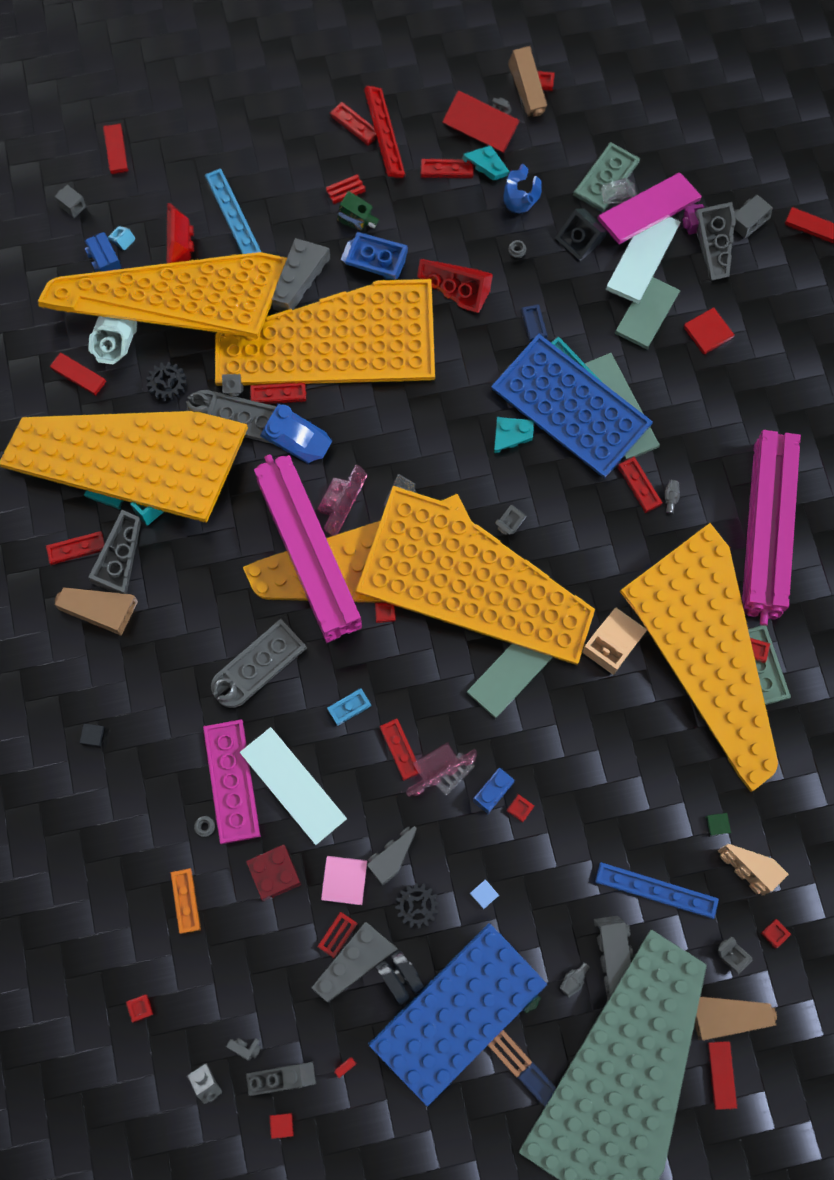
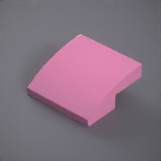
M327 856L321 900L362 905L367 861Z

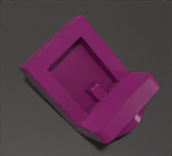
M692 204L685 209L683 226L687 228L689 235L696 233L699 223L695 211L704 208L703 204Z

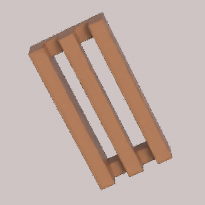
M504 1030L488 1044L516 1077L532 1063ZM502 1036L525 1061L524 1064L500 1040ZM496 1042L518 1065L519 1069L517 1071L494 1046Z

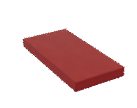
M459 90L443 120V124L504 153L520 122L518 119Z

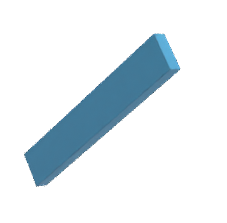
M218 169L205 174L206 180L241 253L261 252L222 170Z

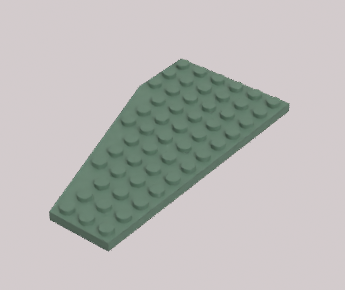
M650 929L520 1148L519 1153L559 1180H659L664 1171L706 970L705 963Z

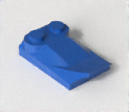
M357 232L355 238L347 243L341 260L347 265L382 275L386 280H396L405 263L408 247L404 244Z
M280 404L275 408L260 437L307 464L317 459H323L332 443V440L325 431L292 412L291 408L287 405Z

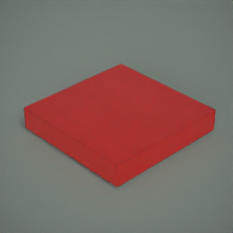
M714 307L683 326L704 355L734 337V333Z

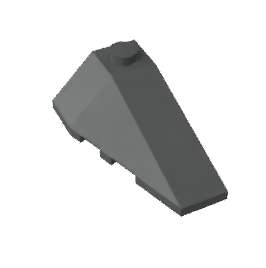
M730 202L697 209L695 214L699 224L696 233L710 279L716 280L729 277L731 248L734 238L733 231L736 221L733 204Z

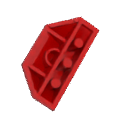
M169 203L167 204V263L189 261L191 259V252H194V244L191 241V236H194V227L190 225L189 219Z

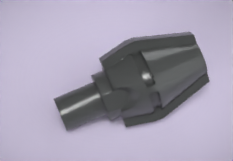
M669 480L665 490L666 513L673 514L674 506L680 498L678 481Z
M583 963L579 969H572L566 974L560 989L567 997L572 996L582 988L585 974L590 967Z

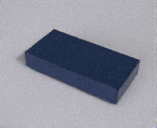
M539 304L522 307L521 312L529 342H532L538 334L547 339V332Z
M532 1062L517 1077L545 1107L556 1087Z

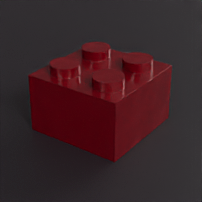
M285 845L246 861L263 901L301 885Z

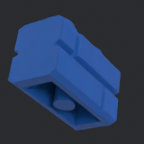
M104 232L86 239L87 247L84 249L89 258L93 257L94 261L91 263L96 272L119 270L122 268Z
M498 768L473 798V802L489 814L507 790L514 784L515 780Z

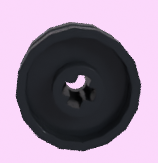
M398 950L391 955V961L396 967L394 970L387 961H382L375 967L401 1006L409 1000V994L404 988L406 985L414 994L422 991L424 986L411 962Z

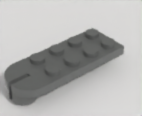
M201 390L187 397V411L201 412L245 423L248 429L244 437L271 443L260 437L276 406L209 390Z
M280 619L214 676L211 683L214 697L225 707L234 708L242 705L307 648L306 645ZM231 689L226 695L221 696L226 690Z

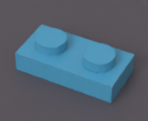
M360 688L327 709L338 726L371 707V704Z

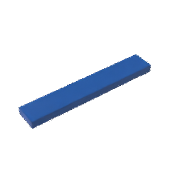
M602 862L599 865L595 883L710 919H714L719 901L718 898Z

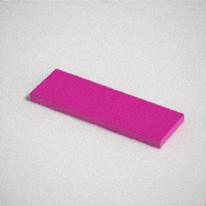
M678 173L598 216L597 220L617 243L621 244L700 201L702 196L681 173Z
M243 720L203 726L220 844L261 837L250 765L240 754L247 747Z

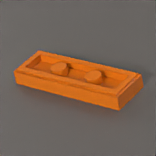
M192 869L171 872L179 934L201 930Z

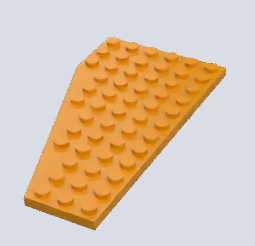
M193 411L22 417L0 460V467L207 523L248 426L245 423Z
M396 486L392 487L356 589L358 594L576 665L579 663L595 611L589 604L567 591L549 578L550 576L503 545L500 540L479 525L471 522L448 503Z

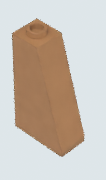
M528 46L513 50L508 65L528 116L542 115L547 104L531 48Z
M63 588L55 598V606L60 611L119 635H122L138 603L136 597L131 594Z
M700 997L694 1024L698 1040H707L775 1026L777 1014L774 1007H771L769 1003Z

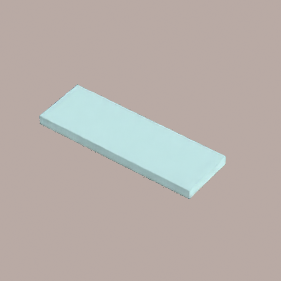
M668 217L633 236L606 290L639 304L680 225V221Z
M271 727L240 752L315 845L347 820Z

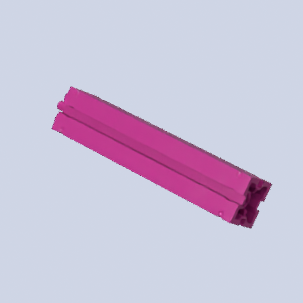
M762 430L759 439L754 444L755 453L753 455L742 595L744 613L752 617H756L761 613L760 625L762 626L768 625V619L780 618L783 611H786L789 607L788 597L791 584L800 452L799 443L801 437L799 434L791 433L780 435L776 431Z
M266 455L264 457L266 463L260 464L254 469L257 483L326 643L340 638L343 634H350L362 629L361 616L357 611L354 600L290 455L286 457L280 456L275 459V462L272 455Z

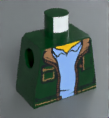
M350 191L346 193L342 200L337 216L338 222L359 231H363L366 225L375 229L379 219L371 215L373 207Z

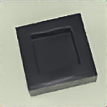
M84 724L80 743L101 747L104 727Z

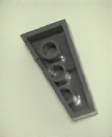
M295 238L272 298L273 310L283 312L295 309L305 291L310 288L315 277L321 273L323 266L330 260L328 247Z
M121 510L88 577L90 583L113 593L127 594L141 526L138 516Z
M619 916L594 919L595 926L600 929V935L597 936L598 945L601 952H604L600 959L603 971L607 973V976H604L608 1000L630 965V958H633L632 946L628 945L627 937H630L629 925L625 924Z
M365 922L312 986V989L327 1002H330L398 949Z

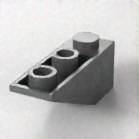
M415 826L411 829L410 827L404 829L397 841L391 840L384 846L386 850L381 854L377 852L368 859L367 867L382 886L399 873L417 830Z
M313 1062L246 1074L249 1096L316 1084Z

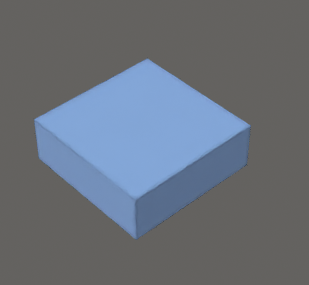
M486 880L470 893L483 909L499 896Z

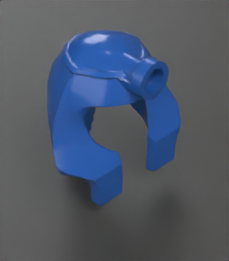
M524 164L520 165L519 170L510 171L504 189V203L508 210L515 213L528 211L540 198L542 191V181L537 176L534 177L532 190L529 193L517 189V182L525 180L528 174V168Z

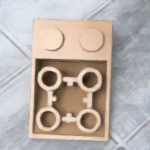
M615 608L587 642L582 653L614 675L647 629Z
M727 844L718 850L721 854V859L725 863L731 864L736 869L735 873L740 878L746 879L750 883V888L756 894L765 895L772 892L788 875L772 858L731 844Z

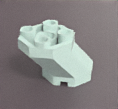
M98 316L93 332L89 335L88 350L91 354H94L95 359L99 363L115 364L127 354L133 335L136 333L137 321Z

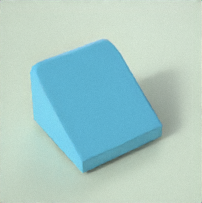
M118 226L108 239L119 248L126 250L135 240V237L129 229Z

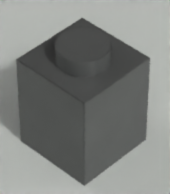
M68 185L59 190L55 196L59 207L73 218L86 207L83 197Z

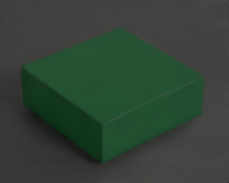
M727 813L706 816L710 836L731 833Z

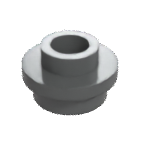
M515 240L509 245L508 252L512 257L520 258L525 255L526 246L522 241Z
M203 816L197 819L194 828L199 836L207 837L214 832L215 824L210 817ZM204 823L208 824L207 830H202L201 828Z

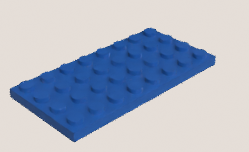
M540 334L532 340L491 386L494 392L528 419L534 421L537 426L604 479L653 424V421Z
M489 923L369 1043V1046L428 1106L525 1008L547 983Z

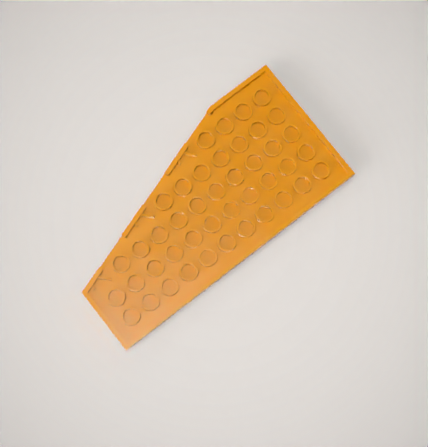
M431 279L379 280L371 285L350 292L344 291L319 299V302L294 310L289 309L267 316L258 339L218 332L216 333L215 342L216 386H222L223 374H240L241 384L435 380Z

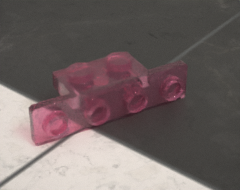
M355 465L348 480L333 478L318 507L321 513L330 515L324 526V530L330 536L338 535L365 482L367 473L359 465Z
M447 742L415 761L413 764L423 780L407 789V796H418L424 792L426 786H434L441 781L443 776L455 774L458 771V767L463 764L465 766L470 765L476 760L477 751L474 749L458 759Z

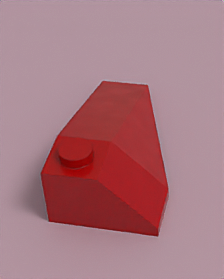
M420 259L417 277L419 279H431L432 288L441 291L445 297L451 298L461 308L478 313L490 292L493 274L477 269Z

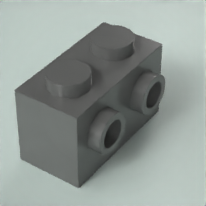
M758 195L753 199H748L741 209L734 211L736 219L734 230L746 239L770 218L773 207Z

